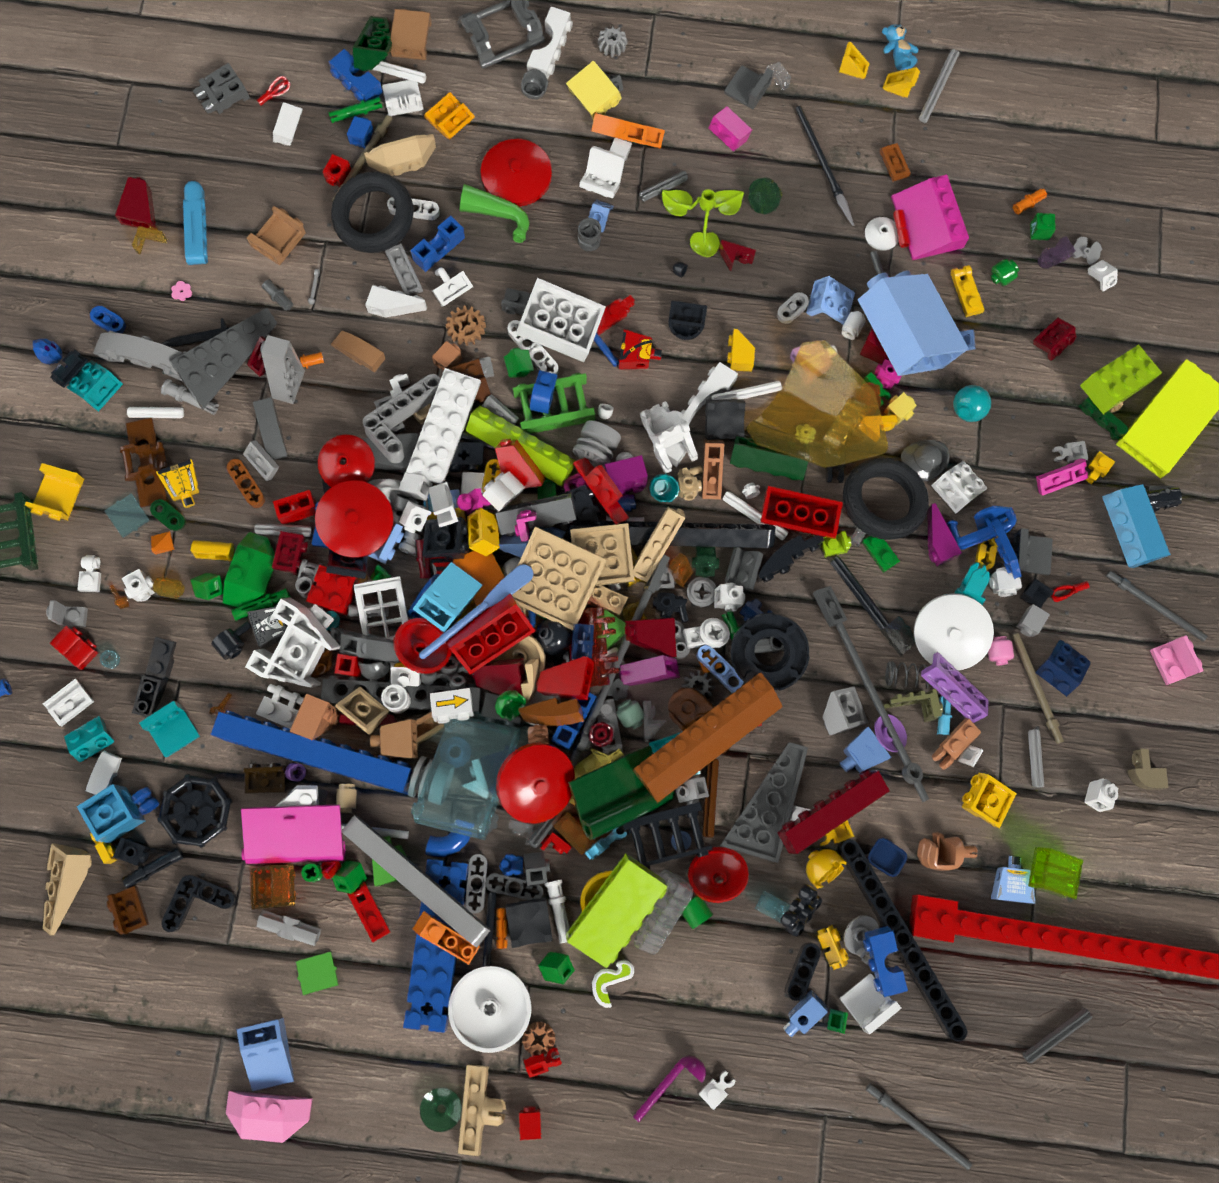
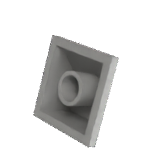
M855 686L831 692L823 714L825 728L829 735L838 734L868 723Z

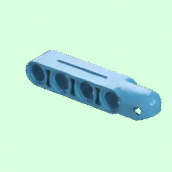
M189 181L184 187L183 200L185 258L188 265L207 264L205 193L199 182Z

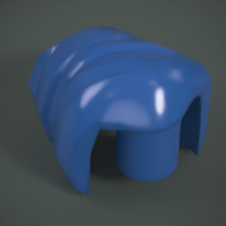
M506 854L499 864L502 873L505 876L523 874V857Z

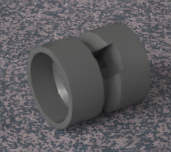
M593 218L583 219L578 225V244L585 251H594L601 244V225Z
M395 494L392 501L394 506L392 508L394 524L405 527L399 522L402 516L399 510L404 511L408 501L416 504L419 502L408 496Z

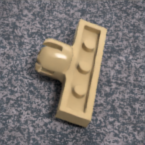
M470 1064L466 1066L458 1154L479 1156L481 1154L484 1125L499 1126L505 1119V1114L495 1113L506 1110L504 1100L489 1098L486 1094L489 1066Z

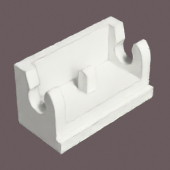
M283 102L273 131V142L291 145L302 114V108Z

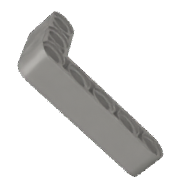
M427 375L363 418V426L367 437L391 463L395 464L403 461L404 450L401 441L390 429L433 401L441 380L438 375Z

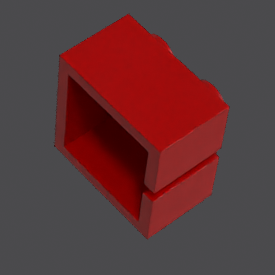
M319 565L314 578V582L317 584L316 586H311L306 601L312 605L347 616L349 604H352L355 596L354 585L359 584L360 580L356 577L326 573L327 567Z

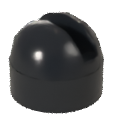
M676 262L673 265V273L680 278L684 277L688 265L683 262Z

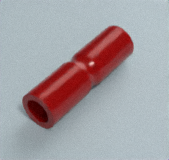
M896 210L893 212L899 245L901 248H905L911 245L908 229L906 228L904 210Z

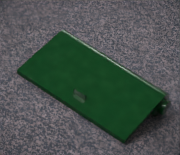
M650 745L568 782L583 831L588 839L593 840L673 800L674 791L657 803L633 772L635 767L653 755Z

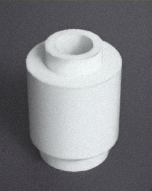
M850 312L841 332L845 338L854 340L860 334L866 322L861 312Z

